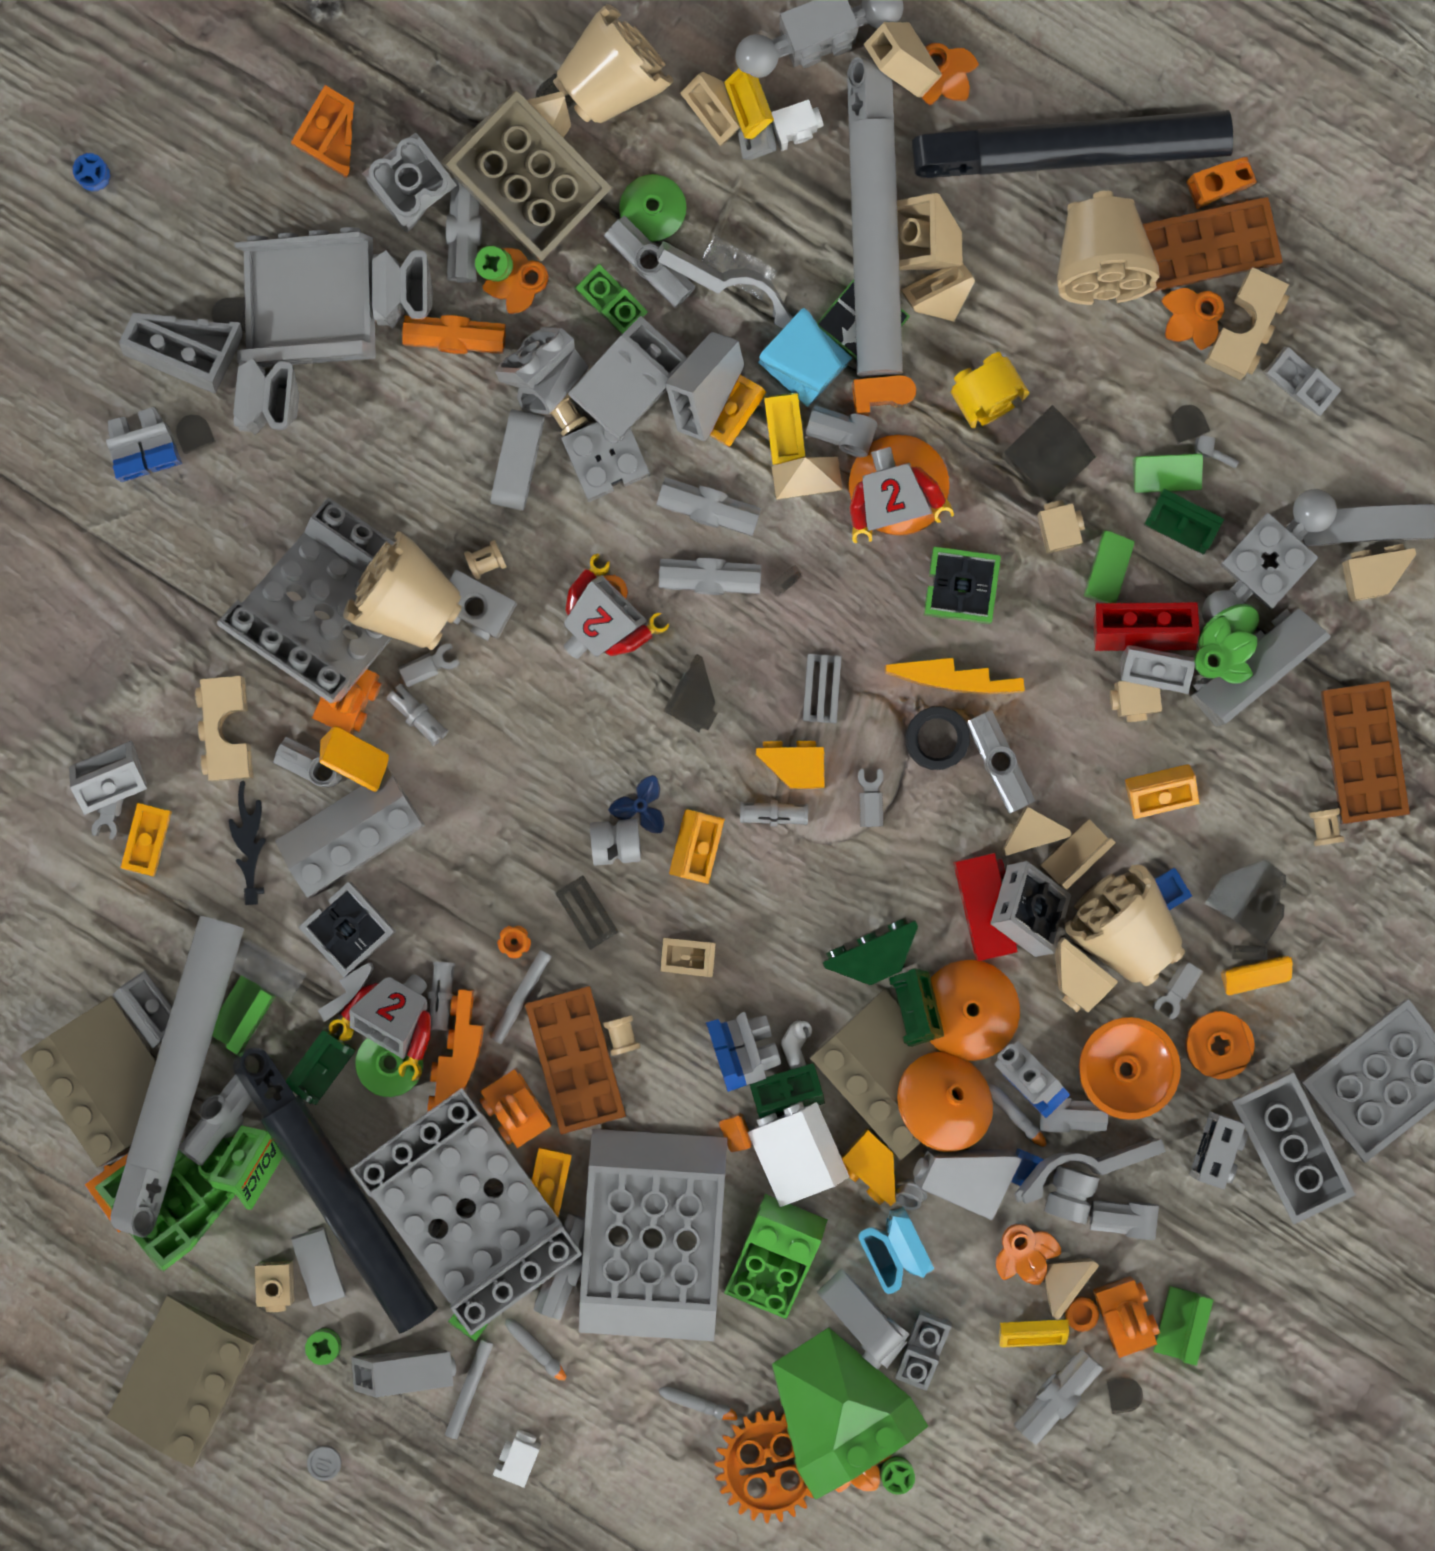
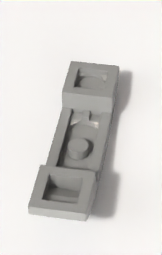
M1388 505L1337 509L1335 520L1330 527L1320 532H1309L1303 538L1305 546H1323L1352 542L1435 539V505Z

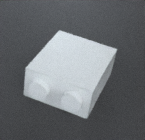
M802 1102L785 1108V1115L777 1117L776 1113H772L757 1120L759 1126L748 1132L780 1207L835 1187L850 1177L817 1102L805 1107Z

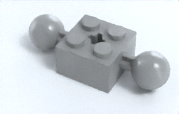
M813 0L780 13L779 32L781 36L771 40L767 36L753 34L747 36L739 43L735 53L737 66L744 73L756 78H762L769 75L775 69L778 59L789 55L793 67L802 65L803 68H807L821 61L820 57L832 52L834 56L844 54L850 51L852 45L856 43L858 27L869 24L873 28L878 29L883 22H898L903 14V0H862L861 5L854 8L850 7L848 0Z
M1310 489L1300 494L1293 506L1294 519L1286 528L1269 513L1262 517L1220 564L1237 582L1229 591L1219 590L1213 592L1205 599L1202 606V618L1205 624L1222 610L1233 605L1244 604L1252 595L1269 610L1274 608L1319 558L1301 540L1309 532L1323 531L1334 522L1337 507L1330 494L1320 489ZM1263 553L1267 556L1270 554L1276 556L1274 562L1277 566L1275 569L1271 566L1267 569L1262 567L1264 559L1261 556Z

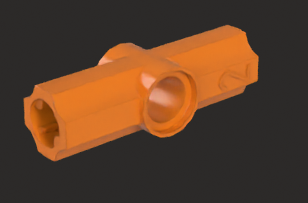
M405 315L402 330L403 346L438 348V351L452 354H467L468 351L504 354L506 324L471 321L470 318L455 315H443L441 318L425 317L423 319H412L410 316Z

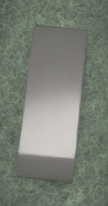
M511 409L493 484L491 504L524 511L545 416Z
M842 1268L817 1291L831 1310L879 1363L905 1340Z

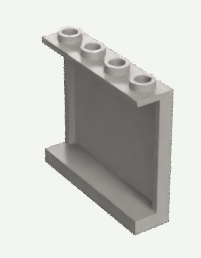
M346 227L341 228L338 234H329V231L313 230L309 231V236L298 237L296 233L278 234V239L267 240L266 236H248L247 242L235 243V248L244 251L246 349L237 350L238 364L240 361H249L252 358L261 367H272L278 362H289L292 365L376 359L375 320L372 308L373 237L362 233L360 228Z

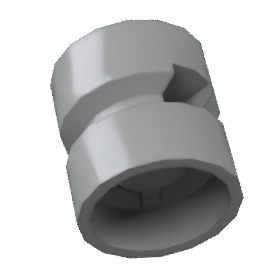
M637 819L618 820L615 826H612L609 821L590 823L594 866L613 864L615 859H619L622 863L641 862Z
M1058 1165L1053 1178V1185L1057 1188V1191L1049 1193L1044 1211L1063 1219L1086 1224L1091 1205L1086 1200L1096 1193L1100 1178Z

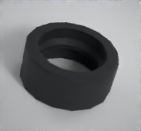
M931 706L920 711L910 721L905 733L906 748L910 757L919 766L929 770H944L956 765L966 755L970 744V731L965 719L955 710L945 706ZM931 719H944L954 726L957 733L955 749L943 758L927 756L918 744V733L921 726Z

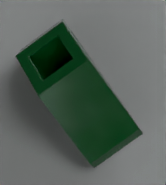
M906 917L888 924L889 931L880 936H877L876 932L873 931L857 938L856 940L859 945L849 950H846L845 946L842 945L826 952L828 959L822 961L825 969L871 986L902 971L918 925L915 920L908 922Z

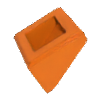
M738 1113L719 1122L723 1136L727 1137V1146L730 1152L746 1150L752 1147L753 1144L748 1135L749 1128L743 1114Z

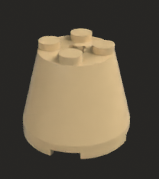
M606 4L594 15L557 71L558 77L553 80V83L560 92L563 91L565 96L569 94L577 103L574 109L586 122L593 120L595 123H603L656 96L673 83V78L669 74L665 77L661 70L666 64L651 43L636 26L632 27L627 21L621 22L618 19L621 16L620 12L609 4Z
M1099 191L1093 194V199L1068 204V214L1057 275L1059 295L1063 299L1077 304L1092 305L1094 303L1093 299L1109 300L1116 298V302L1121 303L1142 297L1157 288L1156 281L1160 278L1159 266L1133 199L1114 197L1112 191Z
M397 532L394 537L397 541L393 545L386 541L358 580L360 584L355 591L357 598L355 601L350 598L347 602L343 617L356 626L421 648L427 647L433 650L442 637L440 631L447 621L452 623L462 609V606L458 604L461 598L460 591L411 538L401 532Z
M1131 865L1129 868L1130 872L1118 877L1111 873L1090 888L1075 904L1074 907L1078 912L1072 921L1070 920L1065 923V931L1078 946L1130 982H1141L1143 986H1148L1157 980L1159 972L1167 965L1180 960L1185 950L1182 947L1180 933L1155 878L1144 866Z

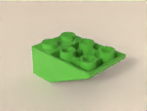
M765 1194L724 1294L787 1319L821 1244L828 1219L791 1204L780 1207L776 1198Z

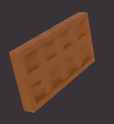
M1268 197L1143 224L1159 266L1160 278L1156 281L1157 288L1152 292L1248 272L1252 267L1262 269L1276 266L1283 262Z
M1390 681L1320 691L1337 803L1340 809V823L1348 824L1409 815L1410 811Z
M591 986L526 1003L527 1015L560 1134L626 1117Z

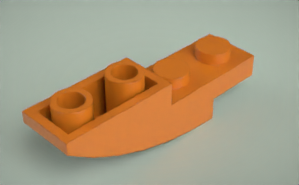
M459 989L458 996H452L450 1015L456 1016L455 1029H449L447 1049L453 1050V1055H440L438 1062H432L430 1081L436 1082L435 1096L429 1095L427 1112L459 1089L463 1088L465 1091L474 1072L485 1027L483 1024L471 1023L474 990Z

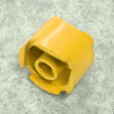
M1000 351L988 356L983 361L984 365L974 371L971 368H967L953 378L956 384L952 387L950 393L971 428H976L977 421L984 426L997 420L1015 408L1012 401L1018 396L1023 401L1029 395L1027 387L1008 357H1003Z

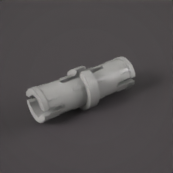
M399 684L395 687V692L392 690L388 694L386 700L390 701L407 718L406 723L410 727L414 725L433 746L437 745L440 742L438 739H443L449 731L428 712L429 707L425 703L420 704L402 684Z
M771 800V803L741 802L740 823H770L772 827H777V824L808 825V803L786 804L778 803V800Z
M433 962L432 992H428V999H431V1029L449 1031L452 996L455 995L452 994L455 963Z

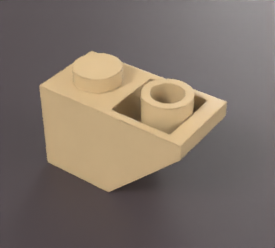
M883 22L864 43L879 70L917 97H923L942 76V73L909 22Z
M1404 544L1384 547L1385 553L1372 555L1371 550L1351 553V559L1342 563L1349 602L1377 598L1389 594L1416 556L1415 548L1405 550Z

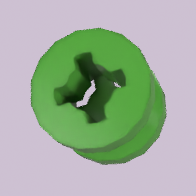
M487 246L477 253L475 267L483 278L499 282L511 275L513 259L506 250L496 246Z
M320 1328L314 1331L305 1345V1353L308 1359L317 1365H327L333 1362L341 1351V1338L338 1333L329 1328Z
M894 1456L883 1463L880 1476L883 1486L888 1492L901 1495L912 1489L915 1483V1473L907 1459Z

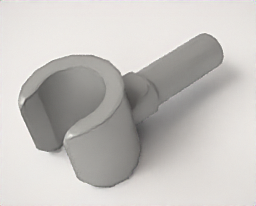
M1203 435L1196 438L1195 454H1203V457L1214 458L1233 468L1237 467L1238 460L1218 450H1214L1215 438Z

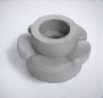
M914 1179L900 1181L895 1186V1201L901 1207L904 1206L905 1209H918L921 1206L922 1200L925 1201L927 1199V1192L913 1182Z

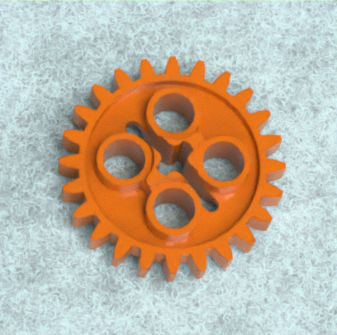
M769 1410L767 1419L763 1420L761 1413L756 1411L755 1421L752 1423L746 1416H743L744 1427L740 1429L732 1424L731 1428L735 1435L733 1437L722 1435L723 1440L728 1445L726 1448H716V1451L724 1457L723 1460L714 1461L713 1465L723 1468V1472L714 1477L715 1480L725 1481L726 1483L719 1489V1492L721 1494L731 1492L732 1495L727 1501L728 1505L731 1506L739 1501L740 1505L737 1512L742 1515L747 1509H750V1519L753 1521L759 1513H762L765 1523H769L771 1514H775L778 1521L783 1522V1512L786 1510L792 1517H795L794 1506L798 1504L806 1509L808 1507L803 1498L805 1496L814 1498L798 1473L796 1464L772 1468L773 1474L768 1475L764 1470L747 1475H740L739 1473L741 1469L765 1465V1459L768 1457L775 1463L795 1457L791 1438H789L787 1431L788 1425L785 1413L783 1412L779 1420H776L774 1411ZM785 1436L790 1441V1449L784 1455H777L773 1449L774 1441L779 1437ZM754 1444L756 1446L758 1454L754 1461L744 1462L741 1460L740 1451L744 1445ZM793 1470L798 1476V1481L794 1487L785 1489L780 1483V1478L784 1472ZM753 1478H761L765 1483L764 1491L758 1496H751L747 1491V1485Z

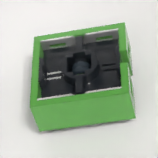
M933 547L929 577H934L933 586L927 587L923 616L990 625L993 619L1001 556Z

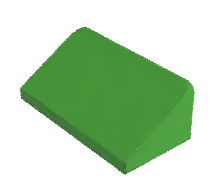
M1203 454L1135 457L1133 459L1134 493L1161 492L1163 489L1168 491L1202 490Z
M1107 530L1102 532L1084 597L1104 603H1117L1135 541Z

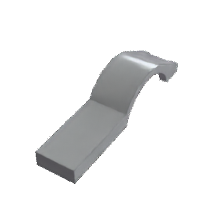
M664 241L657 251L658 262L718 294L726 287L739 283L754 285L765 291L773 301L772 316L774 317L775 325L783 329L792 320V315L773 283L760 272L740 268L729 269L722 273Z
M1151 1137L1097 1158L1073 1152L1052 1154L1036 1166L1014 1194L1017 1202L1023 1201L1024 1204L1043 1198V1186L1049 1173L1058 1165L1068 1161H1079L1085 1164L1092 1173L1105 1175L1166 1151L1162 1139Z

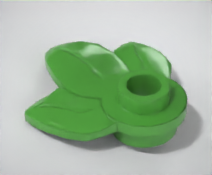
M1225 616L1217 618L1206 627L1202 634L1203 647L1196 653L1195 667L1203 677L1210 679L1221 677L1231 684L1242 683L1253 676L1251 668L1245 661L1255 652L1258 639L1255 635L1247 632L1232 633L1227 618ZM1210 655H1214L1217 658L1218 664L1216 667H1211L1208 664V657Z

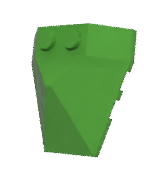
M233 1137L223 1138L202 1166L193 1162L178 1149L153 1231L145 1237L130 1234L159 1270L165 1271L190 1252L236 1195L233 1192L213 1188L208 1181ZM122 1166L95 1186V1189L111 1211L125 1166Z
M830 1328L820 1332L772 1363L781 1405L783 1406L788 1425V1435L791 1438L795 1454L796 1468L815 1500L864 1473L908 1444L928 1427L911 1397L881 1371L866 1361L860 1353Z

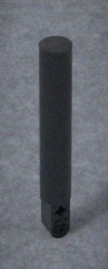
M1221 110L923 134L912 140L915 175L918 177L937 178L1231 156L1233 152V123L1230 111Z
M250 1048L239 1053L234 1060L233 1069L263 1115L260 1121L398 1333H404L415 1327L438 1309L435 1302L301 1096L293 1094L267 1052L261 1048ZM248 1055L255 1057L259 1062V1069L256 1073H250L245 1067V1059ZM274 1087L276 1093L273 1094V1098L267 1099L265 1093H267L268 1088Z

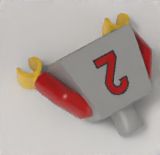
M891 447L871 452L876 472L864 475L863 481L855 486L849 506L853 525L852 540L854 543H857V535L860 533L867 534L869 542H871L872 530L931 513H933L937 523L941 522L938 515L941 511L947 510L950 512L951 517L954 516L951 503L945 499L938 483L921 467H912L910 463L896 466Z
M594 554L591 557L590 569H585L568 589L565 607L568 617L564 625L573 636L564 644V648L576 659H579L587 649L596 657L602 653H606L609 656H617L634 652L652 639L653 633L661 634L669 627V623L662 629L654 626V618H657L662 613L653 614L647 622L648 625H642L647 620L603 577L609 571L610 561L601 569L594 566L600 554Z
M412 974L404 984L391 977H387L380 983L363 987L341 1012L342 1019H336L330 1023L329 1031L335 1034L339 1027L343 1025L344 1031L339 1037L341 1041H347L352 1038L355 1030L402 1059L407 1054L409 1059L400 1065L399 1075L404 1077L406 1068L411 1065L415 1070L412 1081H417L422 1074L418 1061L423 1060L431 1032V1015L427 1011V1000L421 995L427 988V984L421 977Z

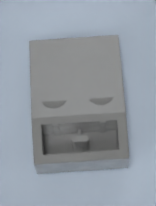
M640 316L615 341L568 395L619 440L667 391L666 381L684 363L687 357Z

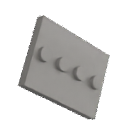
M1409 999L1402 1001L1301 1081L1305 1089L1364 1163L1435 1109V1032Z

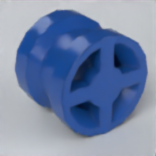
M85 153L79 156L73 164V175L84 189L94 192L100 191L108 185L111 178L108 165L98 155Z

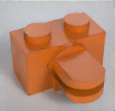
M366 669L340 701L330 703L323 697H320L312 719L330 727L338 726L352 735L354 731L360 732L368 714L364 713L365 707L369 700L375 701L381 689L382 683L377 682L380 675Z
M517 1067L480 1091L484 1096L479 1100L490 1117L494 1114L502 1124L498 1131L508 1145L514 1143L516 1148H519L553 1125Z
M1129 1276L1093 1289L1113 1349L1119 1358L1157 1345L1155 1335L1159 1334L1160 1331L1154 1315L1147 1316L1143 1303L1148 1302V1298L1141 1282L1136 1284L1135 1280Z

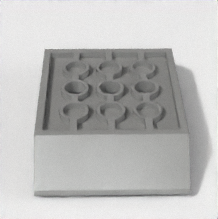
M328 497L310 517L305 532L247 598L242 603L237 600L221 617L217 625L328 702L340 701L392 639L391 637L352 624L343 617V613L350 598L354 601L356 600L355 591L360 584L358 580L371 560L386 541L391 545L395 542ZM296 592L301 596L302 600L294 601L286 593ZM323 611L329 615L330 619H319L314 612ZM351 630L356 633L358 639H349L342 631Z
M463 1088L456 1091L350 1168V1171L369 1197L372 1196L446 1297L450 1303L451 1310L470 1336L582 1255L559 1218ZM491 1178H497L503 1183V1191L496 1197H491L484 1191L485 1182ZM468 1198L474 1201L476 1209L471 1216L463 1217L457 1213L456 1205L461 1199ZM437 1218L443 1219L448 1224L447 1233L441 1237L431 1235L428 1230L429 1223Z
M592 1129L580 1291L579 1332L714 1341L727 1137ZM615 1226H622L628 1232L627 1242L622 1245L613 1244L609 1239V1231ZM655 1228L661 1232L663 1240L659 1246L649 1247L644 1243L643 1234L646 1230ZM686 1230L694 1233L697 1239L696 1245L688 1250L682 1249L677 1244V1236Z

